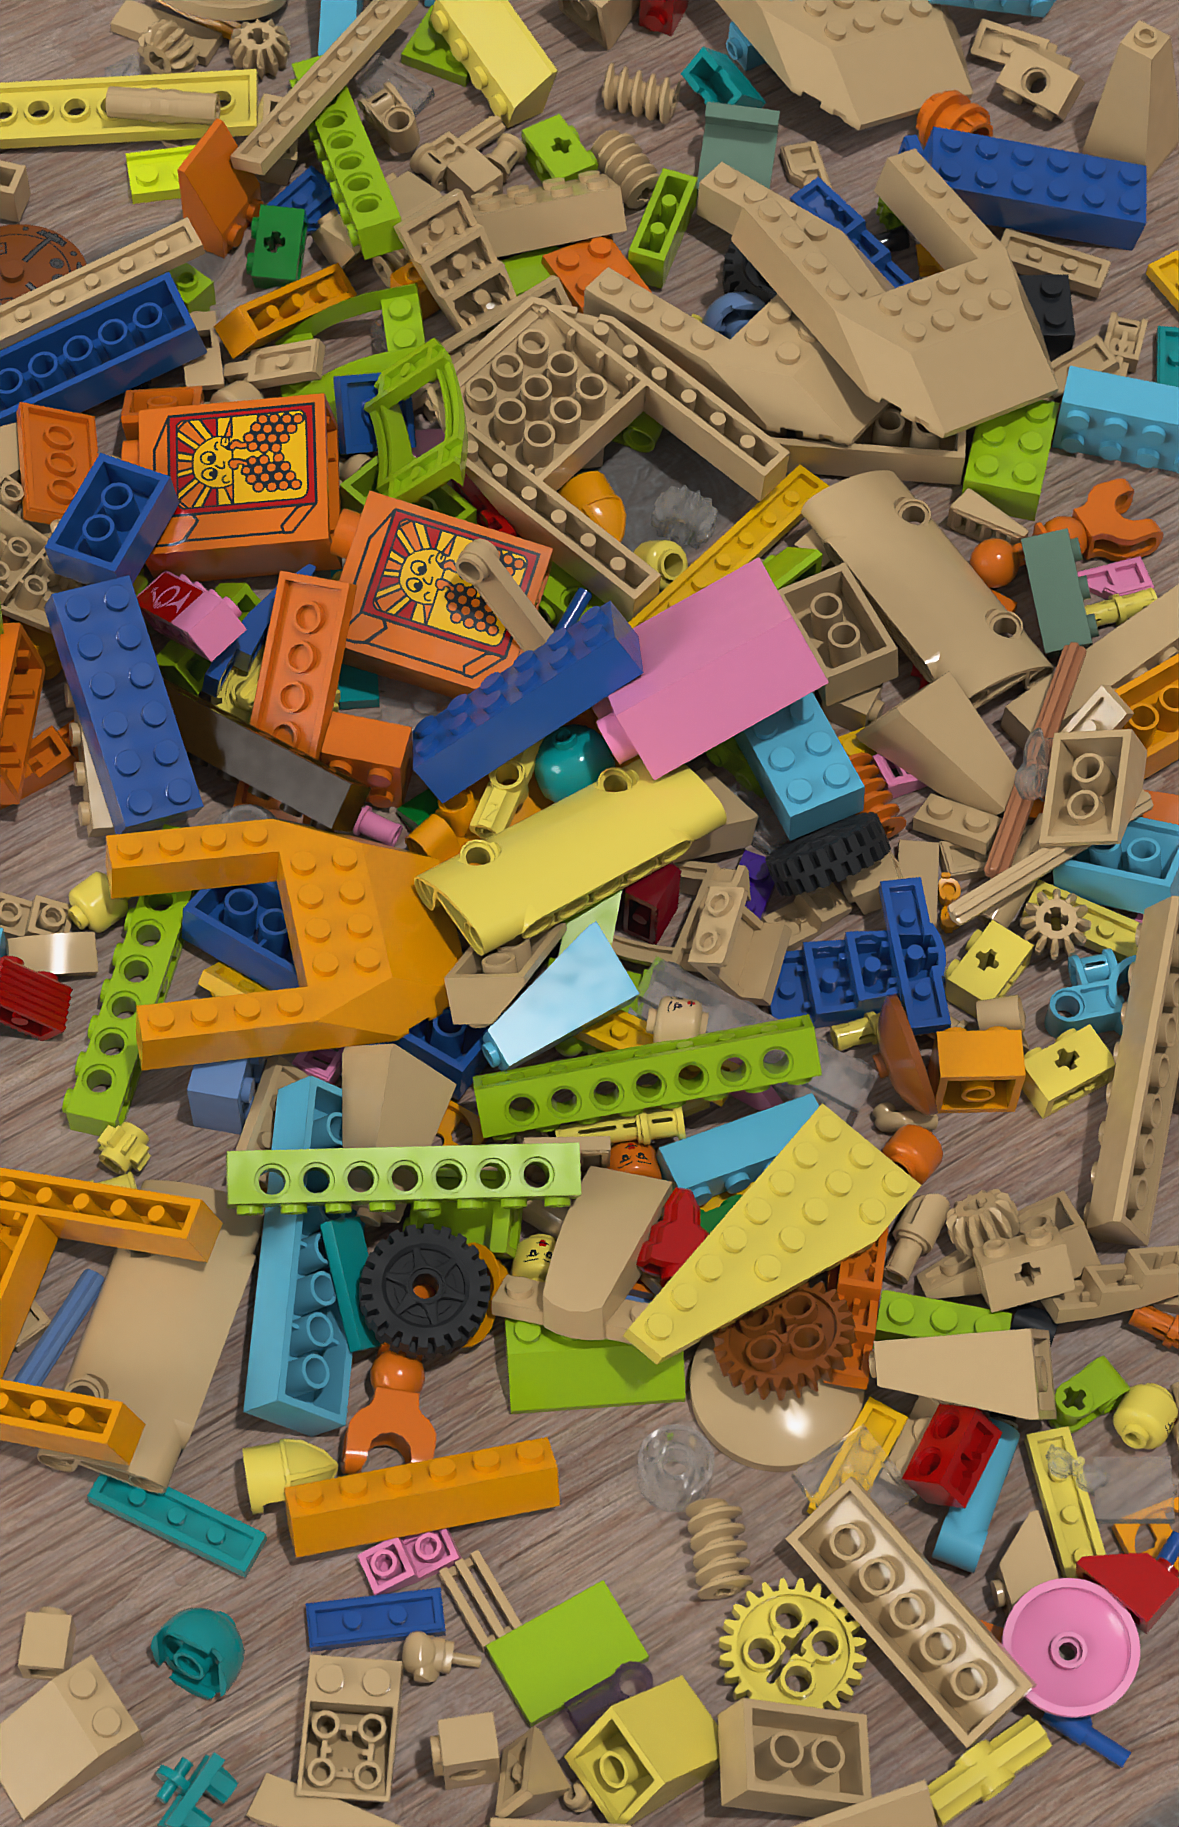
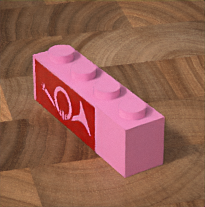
M165 570L136 596L143 617L154 630L211 662L247 630L238 619L242 612L227 596L222 599L213 589L207 591L197 581L193 584L184 574L178 577Z

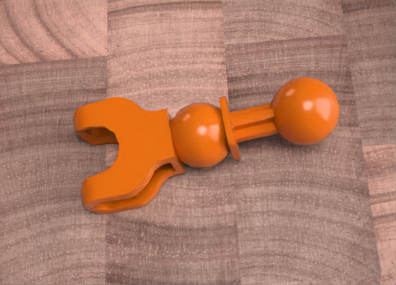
M1117 478L1095 485L1088 494L1087 502L1083 506L1073 509L1072 517L1057 516L1047 521L1044 526L1041 522L1035 523L1032 536L1068 528L1070 539L1078 537L1081 553L1086 559L1105 557L1111 561L1119 562L1139 556L1142 558L1153 553L1162 542L1164 534L1157 523L1151 518L1133 521L1121 516L1131 506L1134 489L1125 478ZM998 538L984 540L972 551L969 564L989 588L1006 586L1015 578L1019 567L1026 565L1022 542L1011 545L1009 542Z
M420 1284L413 1288L415 1294L424 1299L436 1295L435 1290L427 1284ZM386 1342L380 1344L377 1351V1359L373 1362L370 1370V1380L374 1390L370 1405L360 1409L352 1417L344 1434L341 1457V1472L343 1474L361 1473L362 1467L367 1460L368 1451L375 1446L388 1445L397 1449L403 1456L405 1464L434 1458L436 1432L431 1422L421 1413L419 1408V1393L422 1391L425 1383V1371L421 1362L423 1355H417L416 1359L406 1357L407 1353L400 1350L397 1354L389 1350L390 1345Z

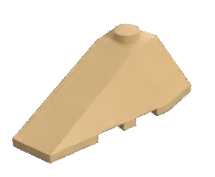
M1064 1190L1018 1211L1017 1215L1021 1231L1013 1237L1024 1235L1028 1230L1035 1227H1057L1066 1242L1074 1281L1081 1280L1085 1266L1101 1265L1085 1224ZM958 1250L916 1275L927 1298L941 1299L982 1294L974 1256H966L964 1252Z

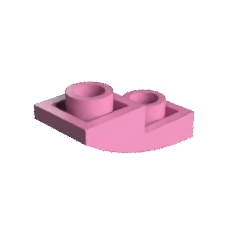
M448 1528L385 1540L357 1555L374 1595L387 1594L438 1574L439 1570L445 1567L450 1568L454 1566L455 1562L461 1559V1555Z

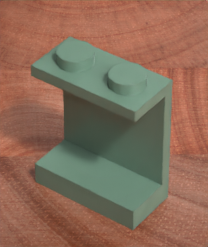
M707 102L705 129L698 171L697 197L699 182L721 162L770 189L780 111Z

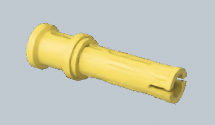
M682 1106L649 1111L644 1108L642 1113L635 1116L601 1119L592 1124H564L555 1129L556 1137L610 1136L611 1143L638 1140L639 1144L649 1145L651 1140L676 1136L679 1140L686 1139Z

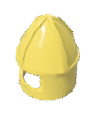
M279 1439L280 1442L242 1448L252 1514L264 1513L263 1506L266 1504L285 1501V1487L334 1478L339 1468L338 1463L324 1449L304 1440Z

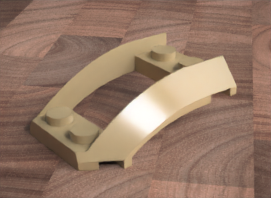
M691 860L674 863L682 871L680 874L681 884L679 891L696 895L675 948L643 943L614 935L612 948L617 957L651 967L699 972L687 961L710 886L743 887L748 892L746 901H751L749 870L744 865H738L737 869L720 868L717 863Z

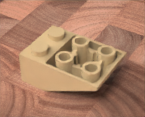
M310 1654L297 1796L390 1803L404 1677L402 1661Z

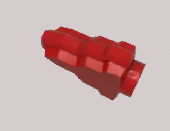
M680 1187L674 1189L663 1206L662 1220L652 1225L648 1241L643 1243L637 1258L636 1266L638 1269H641L642 1273L660 1277V1285L662 1287L669 1282L709 1235L700 1226L701 1210L691 1189Z

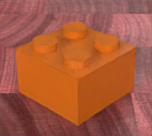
M333 711L321 749V761L371 787L365 802H370L379 808H399L404 804L413 773L412 727Z

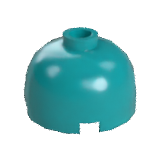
M572 724L561 726L544 738L536 756L534 774L538 787L544 797L556 803L598 781L600 774L605 769L616 767L612 751L601 734L585 725Z
M195 1607L178 1612L162 1625L152 1638L151 1650L159 1667L166 1661L168 1666L174 1671L169 1678L190 1694L204 1699H213L217 1693H220V1697L225 1695L236 1681L244 1661V1645L233 1619L224 1612L208 1608Z

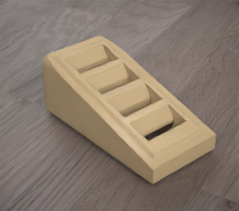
M968 488L949 509L947 526L980 542L991 538H998L1009 542L1011 545L1021 543V539L1028 537L1029 531L972 489Z

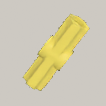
M544 738L489 773L490 780L469 825L470 831L482 840H486L510 827L518 806L528 797V783L534 772L539 746ZM507 779L517 780L512 785L507 786L501 784L503 781Z
M1029 1714L990 1742L985 1739L973 1746L955 1762V1766L931 1782L928 1788L936 1823L940 1827H944L980 1800L984 1803L992 1799L1014 1781L1016 1774L1050 1751L1052 1744L1040 1723Z

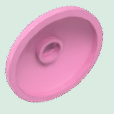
M1059 1578L1035 1586L1025 1593L1014 1605L1003 1629L1002 1646L1037 1684L1024 1698L1037 1708L1056 1716L1069 1718L1086 1717L1108 1709L1125 1694L1137 1673L1140 1660V1641L1132 1616L1127 1608L1105 1588L1087 1580ZM1064 1645L1070 1646L1075 1652V1658L1069 1661L1064 1660L1059 1654V1648Z

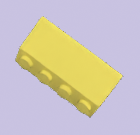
M435 0L430 16L435 31L442 34L454 58L457 61H461L470 74L473 85L480 89L489 101L494 115L499 116L506 127L509 128L542 113L558 70L509 1Z

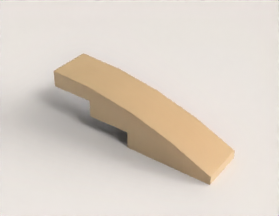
M1179 1245L1127 1249L1124 1263L1085 1266L1081 1280L1074 1281L1076 1290L1040 1300L1055 1324L1100 1318L1138 1309L1179 1295Z
M266 1773L246 1814L254 1823L266 1827H402L338 1799L297 1796V1783Z

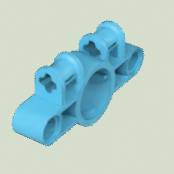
M1110 948L1103 949L1102 953L1083 958H1079L1078 955L1068 957V972L1072 987L1060 989L1051 996L1044 1019L1047 1032L1054 1038H1058L1069 1029L1075 1028L1078 1031L1090 1024L1097 1034L1115 1031L1122 1035L1121 1009L1125 1000L1122 995L1117 994V989L1122 984L1128 982L1129 967L1132 962H1135L1136 955L1122 960L1119 964L1114 952ZM1057 1011L1070 1012L1074 1017H1063Z

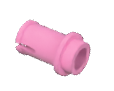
M366 805L364 808L362 807L354 825L353 833L356 836L362 833L385 845L394 847L401 835L403 826L372 812V807Z

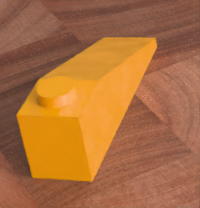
M336 263L236 307L213 327L231 357L235 359L290 332L318 312L354 297L357 293L339 263Z

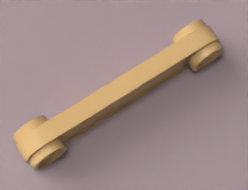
M475 539L458 556L455 564L458 575L475 587L524 652L536 650L547 642V639L554 631L500 562L497 548L485 539Z

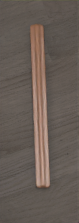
M1076 642L1065 645L984 868V873L988 877L993 878L1012 866L1051 756L1054 733H1059L1086 657V649L1079 646Z

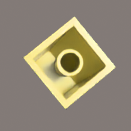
M681 1675L610 1706L564 1758L610 1824L632 1825L705 1780L720 1767L718 1725Z

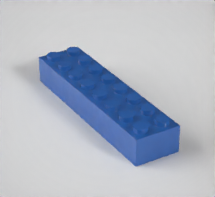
M277 882L201 889L183 908L182 938L271 991L299 987ZM449 1006L431 1021L425 1019L410 1028L409 1034L397 1041L366 1045L396 1044L456 1083L457 1085L452 1097L459 1100L473 1083V1077L478 1076L489 1063L484 1056L481 1046L485 1044L482 1038L490 1026L472 1028L469 1024L453 1025Z

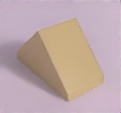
M535 1726L503 1749L496 1815L500 1818H513L539 1813L571 1789L541 1730Z

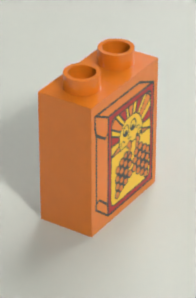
M325 393L139 410V439L123 441L122 460L170 476L179 500L178 507L145 562L154 579L165 570L178 577L184 574L191 582L279 575L280 571L296 573L308 564L315 566V571L342 569V557L330 554L334 531L341 515L338 425Z
M369 490L362 514L346 508L342 510L330 548V554L346 559L339 581L357 585L342 664L452 699L461 694L468 695L480 687L482 681L494 672L501 673L512 666L516 658L524 653V651L475 587L458 575L455 564L459 554L475 539L481 538L492 543L499 552L500 562L538 610L552 569L553 548Z

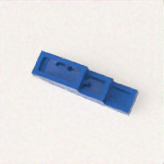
M820 177L815 178L790 197V201L843 231L895 288L914 282L891 260L890 251L866 229L865 219Z
M308 564L296 573L314 577L316 567ZM277 587L243 619L242 624L247 630L213 660L204 675L203 692L217 698L233 666L246 672L249 671L264 641L267 639Z

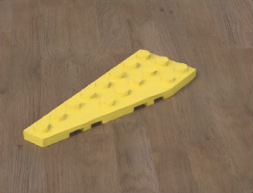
M822 1103L623 1334V1337L656 1365L698 1343L703 1337L720 1328L723 1329L731 1325L745 1314L762 1308L804 1285L816 1275L826 1270L829 1271L840 1265L847 1258L869 1249L922 1185Z

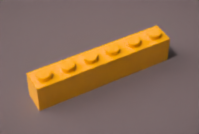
M548 1437L284 1488L288 1527L296 1558L560 1506L558 1466Z

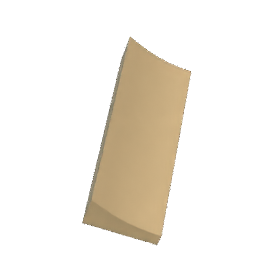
M849 1477L785 1538L966 1748L978 1744L1037 1686L854 1477Z

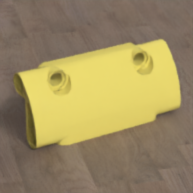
M640 758L623 768L611 767L605 769L600 774L598 781L486 840L475 839L468 841L463 845L458 855L416 876L414 884L425 906L430 910L443 906L470 946L477 954L483 956L515 939L520 934L525 939L534 937L673 862L691 847L692 842L724 826L727 817L719 799L688 766L683 764L654 780ZM470 863H479V864H481V865H469V864H470Z

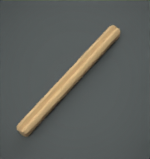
M1143 789L1129 823L1153 808L1154 804L1151 800V795ZM1092 845L1042 847L949 904L947 907L949 917L957 925H964Z

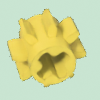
M123 1122L121 1126L118 1125L116 1128L108 1125L97 1140L101 1144L99 1150L102 1151L99 1155L100 1161L107 1168L120 1175L126 1174L132 1168L140 1172L151 1157L148 1153L150 1148L146 1146L149 1142V1137L144 1131L129 1122Z

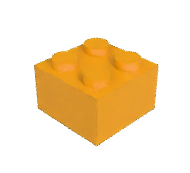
M995 1026L980 1031H967L961 1027L936 1031L928 1065V1076L938 1113L1015 1112L1026 1076L1021 1030H1009L1003 1026Z

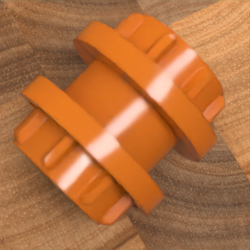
M957 90L932 95L924 102L917 116L916 129L919 130V139L923 146H926L933 126L983 136H993V126L990 124L988 111L977 103H971L966 95Z

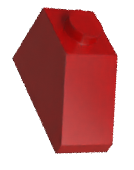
M1147 1552L1082 1556L1076 1563V1577L1105 1588L1127 1608L1135 1625L1145 1634L1150 1631L1179 1597V1571L1166 1559L1159 1557L1156 1560Z

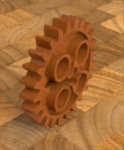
M807 1281L804 1285L762 1308L738 1318L731 1325L718 1329L719 1332L713 1334L716 1346L713 1350L723 1377L729 1376L733 1388L742 1384L745 1395H750L758 1388L761 1400H765L771 1391H776L778 1400L783 1401L786 1392L790 1390L793 1391L797 1398H801L802 1387L808 1386L811 1390L817 1392L819 1391L817 1380L823 1379L833 1382L831 1369L845 1370L843 1357H853L854 1353L851 1344L857 1342L854 1331L856 1326L852 1312H849L847 1301L845 1299L839 1300L836 1289L826 1292L824 1282L821 1281L813 1288H810L809 1281Z

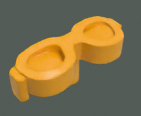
M942 872L938 882V899L943 905L940 914V927L945 933H952L960 927L951 920L947 910L948 905L959 899L961 895L960 884L955 879L950 878L951 874L949 872Z

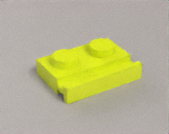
M196 145L126 153L133 204L181 198L177 169Z

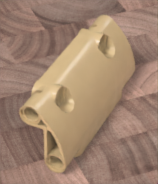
M878 470L849 477L820 491L804 504L801 513L823 540L824 549L835 566L846 563L887 632L929 683L950 671L974 708L977 709L1018 682L1026 690H1029L1053 673L1054 667L1023 630V623L1020 617L1013 612L1007 611L931 518L929 506L925 502L916 499L894 471ZM916 521V522H919V523H921V524H920V525H915V524H911V523H909V522ZM1007 632L1012 634L1013 636L1007 638L999 634Z
M145 1180L140 1190L202 1199L223 1224L208 1263L153 1253H138L135 1250L116 1247L61 1391L123 1402L145 1423L130 1466L40 1448L37 1459L46 1466L56 1470L73 1472L78 1465H81L146 1491L165 1493L180 1452L185 1449L194 1429L256 1258V1255L253 1253L263 1229L265 1208H263V1215L238 1216L236 1208H227V1192L183 1182Z

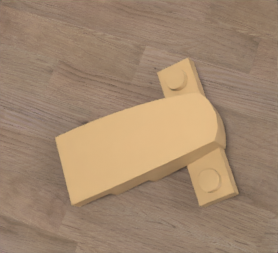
M458 188L393 226L426 287L457 332V334L441 343L449 353L453 365L530 296L549 300V302L555 305L565 304L572 306L559 278L554 275L521 295L516 296L504 263L497 259L484 227L477 223L463 191Z
M590 1166L581 1182L582 1195L577 1199H573L561 1227L551 1257L546 1281L541 1282L526 1277L506 1275L491 1300L492 1315L544 1325L545 1328L556 1334L573 1339H610L632 1344L623 1337V1334L650 1303H642L625 1298L642 1275L641 1269H638L636 1266L638 1255L643 1243L648 1241L652 1225L658 1223L663 1206L672 1194V1181Z

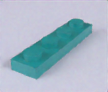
M100 1473L87 1495L90 1503L244 1578L249 1574L267 1541L266 1533L169 1486L165 1493H153Z

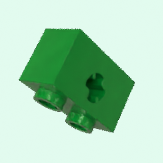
M260 205L259 217H253L251 225V239L256 240L254 253H248L246 273L251 275L255 288L277 290L301 279L308 230V218L305 209ZM276 244H282L281 247H278L277 252H271V250L275 249Z

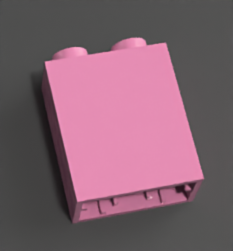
M758 557L634 627L633 630L639 636L643 673L593 705L592 708L599 719L596 721L599 730L619 764L639 754L652 778L656 780L829 682L761 559Z

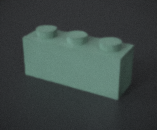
M1068 528L1021 539L1047 658L1061 656L1064 646L1069 645L1071 642H1076L1079 646L1087 649L1093 645L1092 638L1099 637L1095 614L1087 615L1084 600L1090 599L1091 595L1086 575L1078 576L1076 562L1083 560L1078 537L1070 539Z

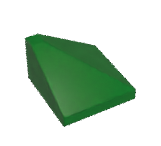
M428 788L397 808L396 813L413 831L431 814H435L439 808L438 799Z

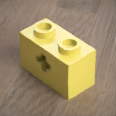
M991 920L983 932L977 929L973 933L965 947V950L968 952L961 961L954 959L947 968L945 980L946 1000L977 1019L976 1002L1005 997L1029 965L1034 945L994 920Z
M1090 1024L1078 1031L1075 1028L1069 1029L1062 1033L1055 1040L1054 1044L1043 1050L1041 1047H1036L1024 1055L1026 1076L1022 1090L1042 1119L1112 1081L1116 1068L1113 1055Z

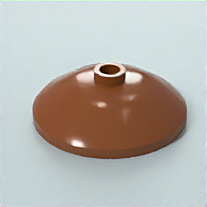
M896 994L889 995L882 1005L876 1027L877 1044L880 1053L872 1055L877 1073L880 1079L889 1077L893 1088L901 1099L917 1111L927 1116L935 1115L938 1113L935 1097L911 1026Z

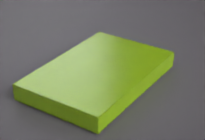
M604 1580L486 1645V1652L530 1728L649 1661L648 1653Z

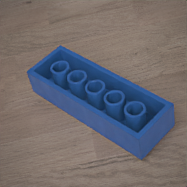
M933 126L922 153V157L983 224L1133 251L1146 225L1147 166L935 126Z
M166 272L0 350V426L17 422L16 411L20 402L81 413L126 390L132 389L208 353L170 273Z
M130 575L51 594L44 606V610L115 833L140 832L194 817L204 805Z
M611 600L601 607L594 606L581 616L580 621L568 629L561 628L555 631L545 644L534 651H525L516 658L512 666L503 672L490 674L482 681L480 687L468 695L461 694L455 697L449 703L447 709L441 713L422 719L416 725L415 730H413V770L441 803H445L643 673L639 636Z

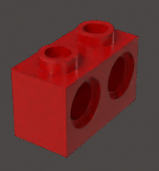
M939 1404L902 1480L926 1503L966 1508L1003 1432L978 1408Z

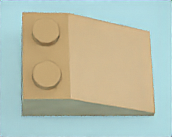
M1132 729L1054 733L1039 838L1041 847L1112 845L1121 843L1143 788L1147 758L1146 748Z
M90 1655L52 1679L0 1723V1783L24 1822L144 1746L140 1730L93 1655Z

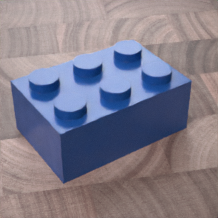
M100 453L44 547L55 574L87 585L130 575L133 584L179 505L171 477Z

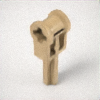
M495 115L488 117L459 138H456L448 131L432 143H426L419 147L410 160V168L415 173H422L431 181L433 188L442 191L447 188L446 166L475 147L479 150L504 133L505 125L502 123V119Z
M1111 312L1104 342L1120 364V369L1111 374L1127 377L1128 371L1136 372L1148 319L1143 318L1141 321L1118 317L1117 312Z

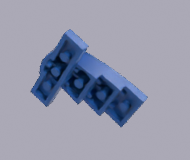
M921 877L880 881L879 894L887 930L845 932L844 940L803 942L802 950L786 951L771 1006H768L770 1021L809 1014L814 1029L847 1023L864 1018V1014L868 1012L880 1013L887 996L896 994L914 1035L936 1033V1031H944L950 1028L951 1019L944 991L946 951L941 935L934 924L930 923Z

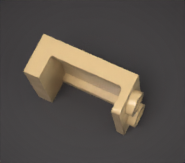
M710 886L687 962L736 1004L771 1006L792 930L784 923L762 922L745 906L748 892L743 887Z

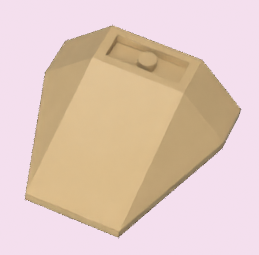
M4 472L0 477L2 615L52 634L44 610V606L51 594L87 586V584L55 574L44 548L49 540L48 534L51 533L50 524L23 519L22 498L24 491L22 485Z

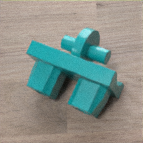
M215 1752L211 1756L205 1755L188 1780L185 1777L193 1766V1763L188 1759L182 1757L174 1770L161 1764L155 1774L164 1784L156 1794V1798L167 1804L175 1791L178 1792V1795L157 1826L210 1827L213 1819L197 1808L195 1804L203 1793H206L219 1804H224L234 1792L238 1782L222 1767L226 1760Z

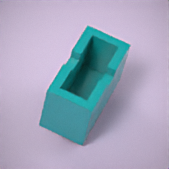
M704 46L681 73L692 89L704 98L705 104L707 102L762 109L767 103L726 54Z

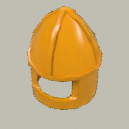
M588 471L568 480L557 493L621 543L625 535L626 511L622 499L615 494L605 475L599 471Z

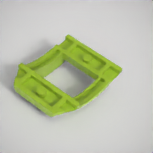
M417 283L371 291L341 301L308 318L275 342L276 345L311 340L319 332L343 320L368 312L382 310L388 352L374 354L349 362L322 375L321 379L281 385L282 397L325 393L328 403L335 401L333 376L381 373L425 344L426 339Z
M432 338L381 372L374 385L378 389L377 396L364 404V410L370 414L377 440L379 458L377 490L383 495L411 504L419 502L423 496L437 487L446 485L450 479L463 486L467 463L468 432L458 378L449 353L440 341ZM439 379L445 407V440L413 460L408 431L398 402L407 400L419 388Z

